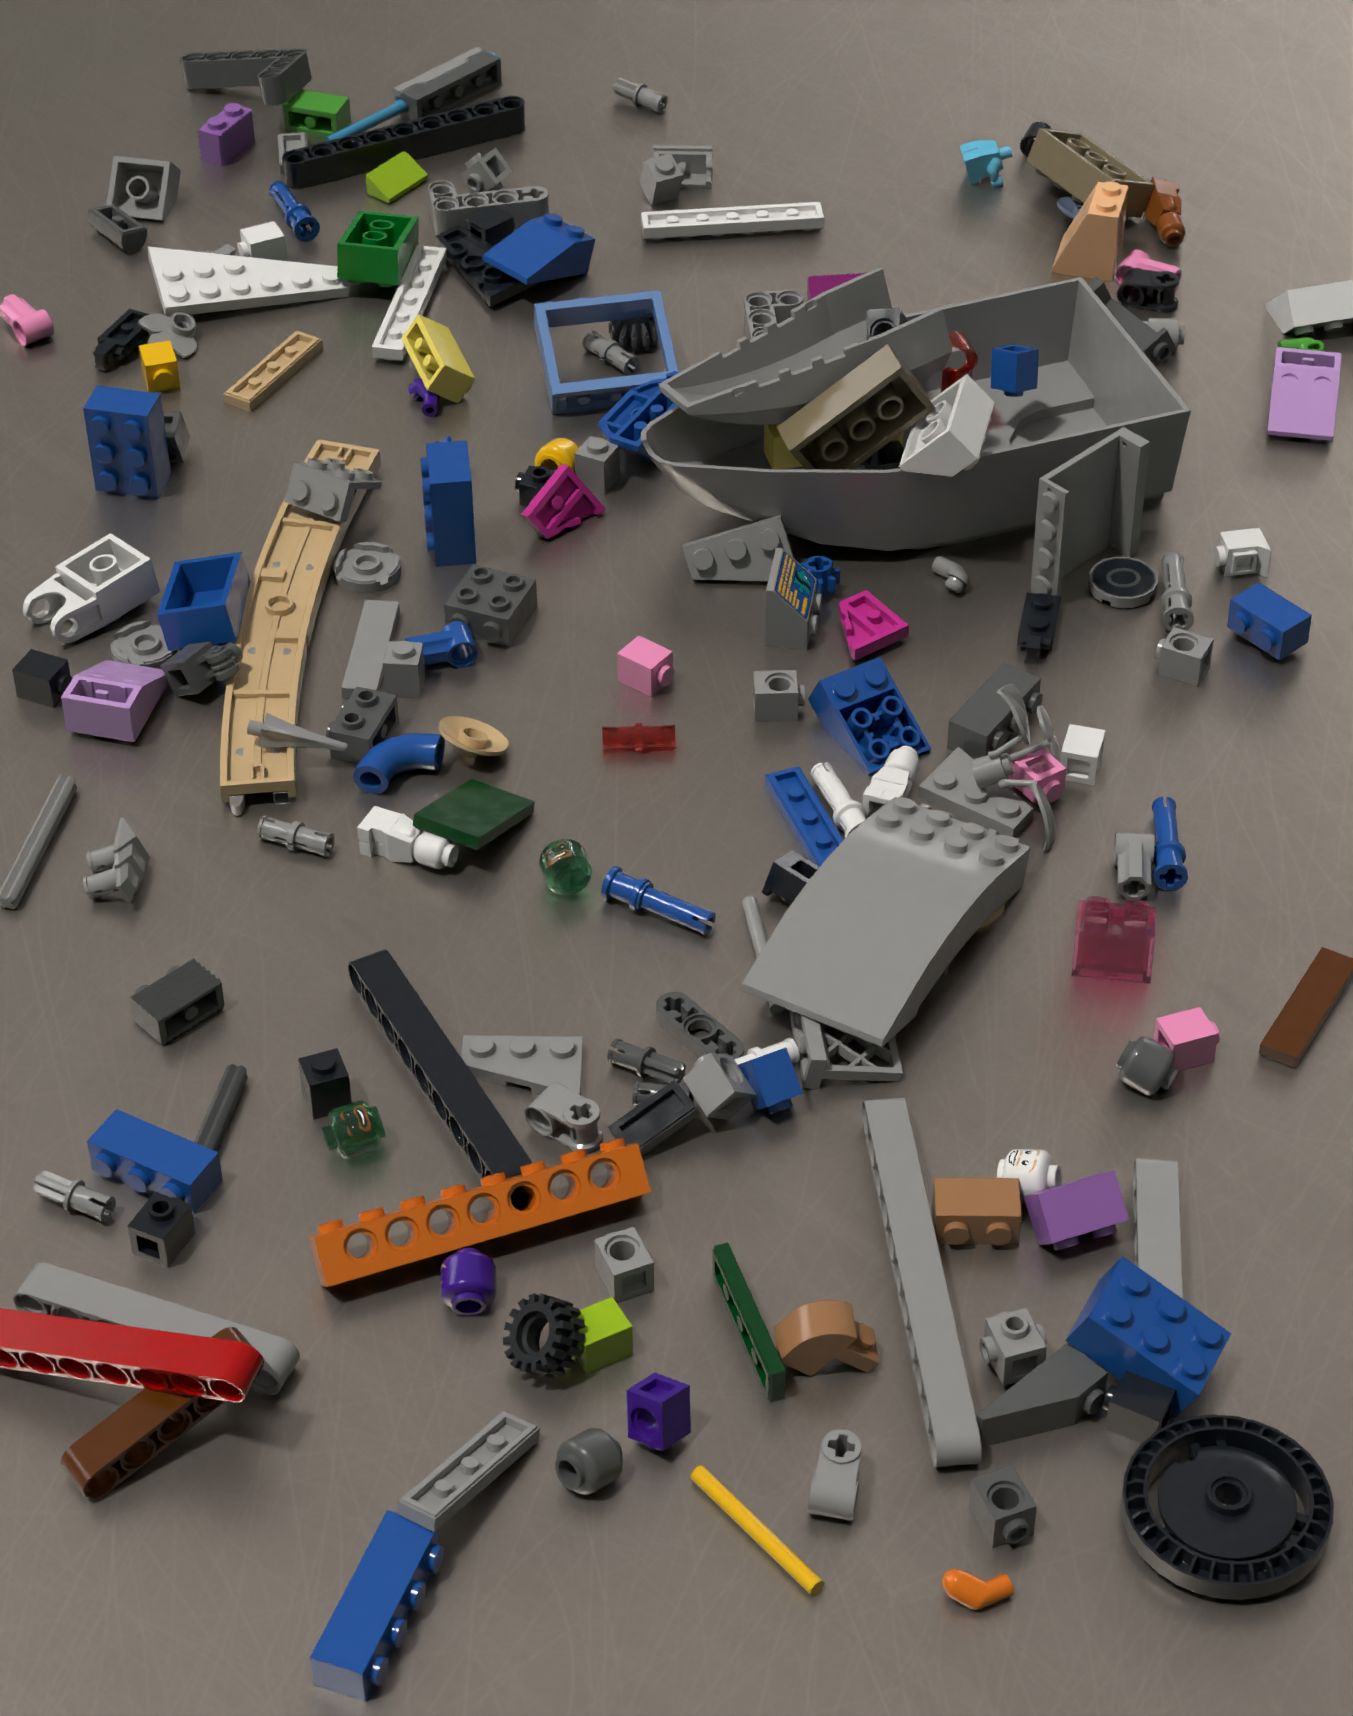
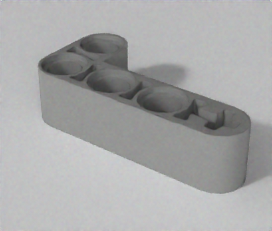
M435 181L428 186L429 212L436 234H440L457 225L467 229V217L494 205L514 218L515 229H518L532 218L544 217L545 214L549 213L548 191L539 186L458 195L454 184L449 181Z
M795 290L757 291L747 294L744 299V329L746 337L751 340L764 332L763 326L771 321L779 324L790 318V310L804 303L803 295Z

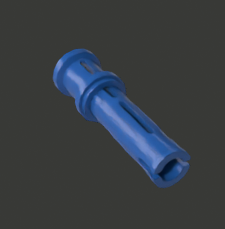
M281 180L273 182L269 187V193L284 212L285 222L293 229L296 238L303 242L314 239L320 230L317 219L311 216V212L306 205L299 204L286 183L283 184Z
M1159 797L1152 804L1156 835L1153 863L1157 866L1153 876L1154 882L1159 888L1171 891L1183 887L1188 880L1187 869L1183 865L1186 853L1185 848L1179 843L1176 802L1172 798L1167 797V807H1164L1163 797Z
M613 866L609 870L602 884L601 896L607 900L615 898L629 904L631 910L636 912L643 911L644 909L698 931L702 935H708L712 926L700 922L699 918L715 923V912L705 910L654 889L649 879L641 878L638 880L628 876L618 866Z

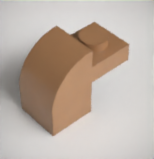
M838 1300L811 1302L792 1311L774 1327L776 1349L782 1363L811 1377L834 1358L867 1373L879 1364L874 1329L854 1320L853 1308L850 1303Z

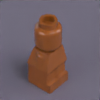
M1152 177L1150 182L1155 186L1144 210V216L1156 226L1162 243L1169 247H1176L1182 243L1186 234L1185 226L1180 216L1181 198L1178 196L1180 191L1178 183Z

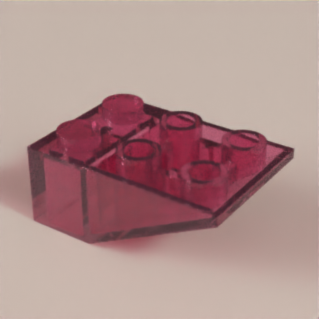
M1089 896L1086 900H1079L1071 976L1151 984L1155 946L1156 907H1148V903L1141 900H1127L1125 904L1110 903L1108 898L1101 896Z

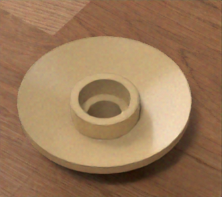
M447 716L442 718L438 724L439 733L448 742L457 747L458 753L465 757L477 758L478 755L497 756L504 754L508 749L509 743L507 738L496 728L482 721L463 716Z

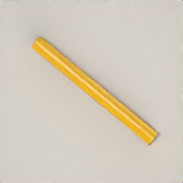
M703 1465L693 1470L690 1476L691 1480L810 1595H816L821 1591L824 1581Z

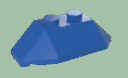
M673 371L666 374V378L652 380L630 389L598 422V428L609 443L620 446V449L628 454L652 461L641 442V431L649 422L677 406L660 392L658 384L679 372Z

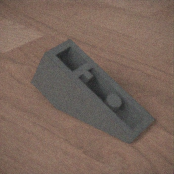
M1066 1343L976 1415L981 1448L1072 1426L1087 1414L1094 1415L1103 1405L1108 1373L1079 1350Z

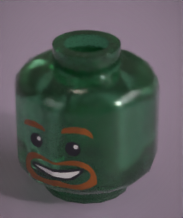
M560 839L550 843L540 854L539 866L546 886L553 893L572 895L580 892L590 882L593 870L586 850L579 842L572 839Z
M363 1100L333 1108L328 1113L329 1125L322 1127L328 1150L337 1149L340 1157L345 1160L378 1150L380 1139L386 1137L377 1107H369Z

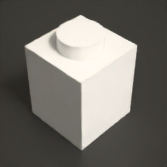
M275 221L240 229L241 242H238L237 245L240 256L287 261L285 235Z

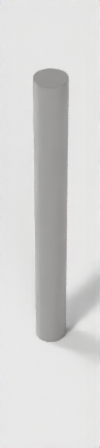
M747 896L743 899L742 904L757 958L768 939L757 898ZM768 1001L772 1013L779 1014L785 1010L784 1007Z

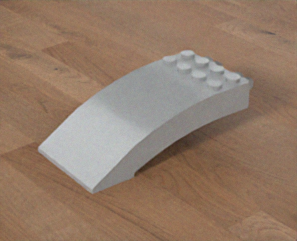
M894 797L852 831L806 883L781 918L745 976L740 990L883 1047L917 1016L919 1006L970 937L998 908L1023 887L1031 847L1021 844L1018 838L999 835L998 831L991 828L986 831L979 824L965 823L954 819L952 814L948 812L932 810L929 805H916L909 798Z

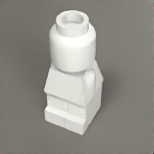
M902 746L893 750L889 754L884 767L872 776L869 787L867 786L863 793V807L866 810V819L894 797L907 798L912 788V782L920 767L918 754L915 749L909 746Z
M374 806L357 827L360 854L371 858L376 854L387 858L390 862L413 863L416 860L419 864L434 869H442L445 866L451 868L458 858L459 848L453 845L451 840L429 832L423 833V830L413 826V820L404 813L400 814Z

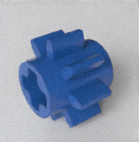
M813 556L806 562L801 563L817 579V594H822L823 598H826L831 592H836V584L840 583V569L833 568L832 560L824 556Z

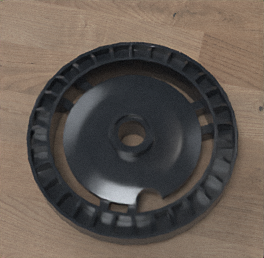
M1204 1415L1173 1422L1154 1432L1141 1443L1131 1457L1124 1474L1121 1512L1123 1524L1131 1543L1140 1556L1156 1572L1173 1583L1195 1593L1216 1598L1242 1600L1265 1597L1281 1592L1300 1582L1316 1567L1325 1553L1333 1525L1334 1503L1331 1488L1323 1470L1312 1455L1294 1439L1278 1429L1256 1420L1230 1415ZM1189 1456V1463L1176 1462L1182 1457ZM1171 1464L1163 1474L1158 1490V1509L1165 1525L1163 1528L1153 1514L1147 1491L1155 1477ZM1294 1490L1301 1500L1305 1515L1297 1512V1500ZM1292 1530H1293V1531H1296V1532H1300V1535L1297 1536V1535L1291 1534V1532H1292ZM1277 1549H1280V1550H1281V1551H1279V1552H1277V1553H1275V1554H1273V1555L1264 1557V1556L1269 1555L1270 1553L1274 1552V1551L1277 1550Z

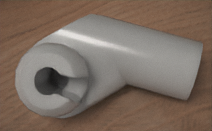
M942 556L936 557L932 564V571L948 578L945 581V587L955 594L961 593L963 587L969 583L965 569L961 565Z

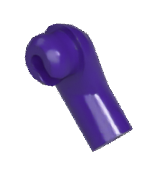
M421 378L415 379L414 383L408 386L409 395L414 394L413 399L415 400L423 398L422 413L427 417L435 416L438 412L440 396L428 391Z

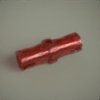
M635 723V726L626 727L602 726L603 750L626 748L642 752L643 748H676L675 725L642 726V723Z

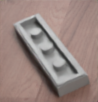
M364 601L341 687L342 698H349L356 687L380 691L383 680L382 663L388 641H393L400 613L398 601Z
M502 1411L397 1501V1514L435 1532L539 1441L540 1428L506 1411Z

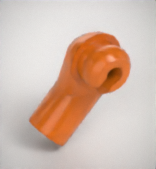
M950 1569L942 1578V1587L947 1595L973 1610L982 1609L1014 1595L1013 1584L1006 1574L983 1581L964 1570Z

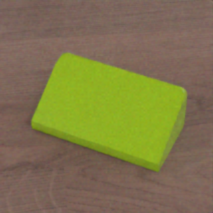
M401 152L366 175L367 194L386 203H391L427 180L428 174L408 153Z

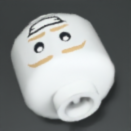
M1014 1149L1008 1153L1006 1159L1000 1160L997 1178H1019L1020 1203L1026 1204L1025 1195L1061 1185L1062 1172L1060 1165H1054L1052 1156L1046 1150Z

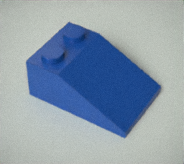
M548 213L544 217L532 218L483 254L482 260L524 284H532L588 273L596 239L584 233L585 230L583 228L563 222L561 216Z

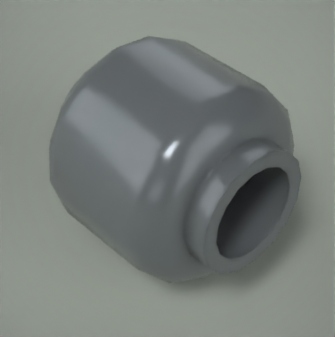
M1141 1036L1137 1041L1130 1039L1115 1066L1120 1069L1119 1079L1122 1083L1146 1096H1153L1159 1088L1168 1091L1179 1071L1172 1066L1175 1060L1174 1051L1148 1036Z
M589 1428L563 1442L557 1451V1460L555 1462V1470L560 1482L566 1488L581 1495H590L619 1478L623 1468L620 1444L609 1433L600 1428Z

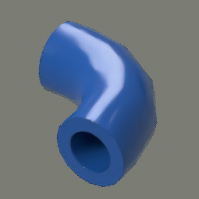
M408 733L388 738L372 747L358 763L353 773L354 782L364 792L380 794L388 788L393 777L402 772L413 769L439 771L444 757L445 739L442 735L429 733Z

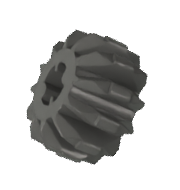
M654 316L614 320L608 324L610 339L618 342L625 351L633 350L634 353L637 350L648 351V347L657 346L659 339Z

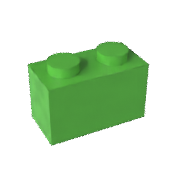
M301 89L282 105L285 131L305 132L307 135L326 138L351 124L349 97Z

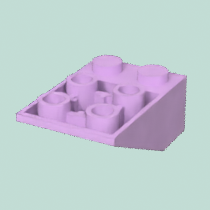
M1276 347L1267 435H1276L1282 438H1308L1314 441H1333L1342 353Z
M105 660L74 675L61 697L66 730L135 742L169 683L163 670Z

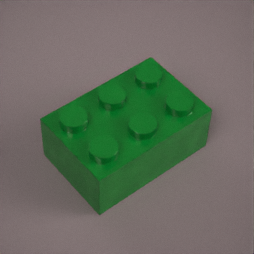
M359 211L337 243V279H344L352 284L373 282L381 287L398 285L416 246L419 245V217Z

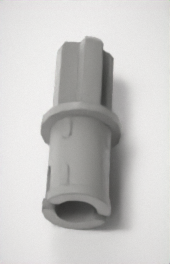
M620 77L616 79L612 86L615 94L632 100L636 106L643 105L658 113L664 111L668 102L666 95L648 89L644 83L638 85Z
M46 1170L37 1174L34 1180L33 1190L35 1193L63 1204L64 1209L69 1212L78 1210L97 1218L99 1221L106 1222L111 1215L104 1212V1210L107 1209L113 1212L115 1209V1197L107 1196L85 1187V1183L82 1180L77 1179L73 1182Z

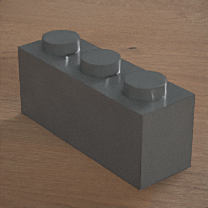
M1003 663L949 720L947 749L954 751L959 747L970 757L976 759L986 756L988 752L1003 746L1013 733L1016 734L1020 730L1010 707L996 692L1005 685H1016L1023 698L1027 717H1029L1031 713L1035 714L1037 712V706L1042 703L1043 695L1040 693L1041 678Z

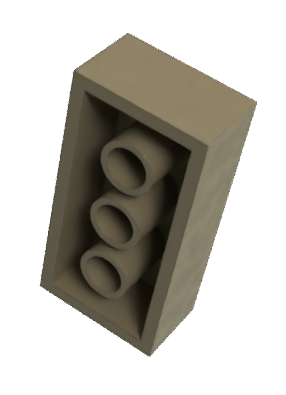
M1039 128L1027 158V162L1036 168L1037 174L1052 179L1055 187L1068 191L1072 194L1071 198L1081 204L1085 203L1098 182L1113 181L1120 185L1129 186L1125 220L1128 217H1142L1155 186L1083 133Z
M887 344L776 428L788 450L805 469L853 470L934 410L935 406L919 381Z

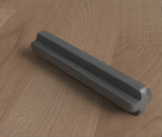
M230 1064L226 1067L194 1140L195 1143L217 1152L248 1079L246 1075L247 1069L244 1066Z

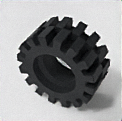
M541 1293L540 1295H528L529 1300L521 1299L518 1302L521 1310L512 1309L509 1315L514 1318L513 1323H505L504 1330L510 1331V1336L503 1337V1345L511 1347L505 1351V1355L508 1359H512L510 1364L514 1368L520 1369L519 1371L545 1378H554V1375L560 1377L566 1374L564 1367L572 1369L576 1364L572 1360V1356H581L583 1350L577 1348L578 1342H585L586 1334L579 1333V1329L585 1327V1322L583 1319L578 1318L581 1312L578 1308L573 1307L574 1304L569 1301ZM549 1323V1335L545 1345L540 1350V1335L544 1326Z

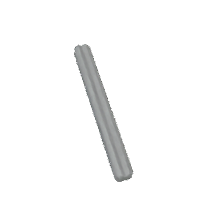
M62 774L57 778L0 889V907L14 909L18 906L77 789L76 779L73 776L67 777Z

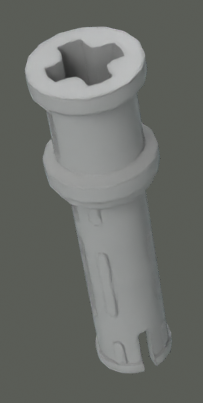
M1169 551L1162 557L1165 592L1161 597V607L1164 610L1162 621L1164 627L1170 632L1173 627L1187 631L1193 625L1194 615L1190 609L1192 606V596L1186 590L1183 555L1180 556L1178 551Z

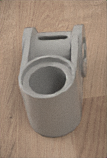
M553 1082L524 1110L525 1119L534 1131L556 1140L573 1151L584 1149L585 1153H590L600 1147L599 1144L603 1143V1132L597 1124L600 1119L598 1104L569 1090V1088L561 1083Z
M835 1429L823 1437L816 1473L814 1472L812 1477L807 1513L847 1520L854 1519L859 1488V1464L862 1444L859 1437L852 1431Z

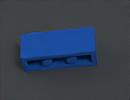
M117 1109L87 1140L91 1167L98 1174L125 1183L138 1192H145L150 1195L158 1192L171 1198L177 1197L191 1205L192 1213H195L223 1181L219 1152Z

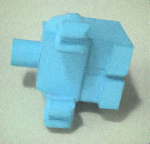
M975 140L960 145L971 185L979 183V179L984 177H990L993 188L1004 185L1002 176L998 174L1000 170L1004 169L1001 160L1013 157L1010 146L998 149L995 140Z

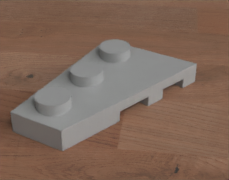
M781 515L682 544V550L691 577L695 580L768 581L776 548H783L794 558Z
M959 747L919 785V798L987 829L996 830L1001 835L1016 837L1033 817V808L1008 787L1000 789L999 783L979 788L971 767V760L973 758Z
M463 1035L461 1058L475 1079L506 1087L512 1083L531 1087L532 1093L540 1095L553 1082H558L569 1088V1090L581 1095L583 1036Z

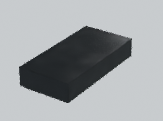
M674 1079L608 1126L615 1139L624 1138L625 1144L638 1143L641 1156H643L700 1115V1112Z

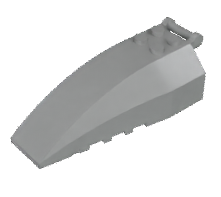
M878 267L829 289L790 310L791 317L779 324L773 321L763 326L764 332L751 340L746 336L736 341L737 347L722 355V353L717 351L706 357L705 360L695 363L658 385L660 392L688 415L726 423L771 425L783 423L887 344L919 382L928 380L933 374L948 367L955 370L960 369L965 364L966 355L957 347L951 346L944 310L941 307L884 333L870 337L867 340V310L892 308L884 271L881 267Z

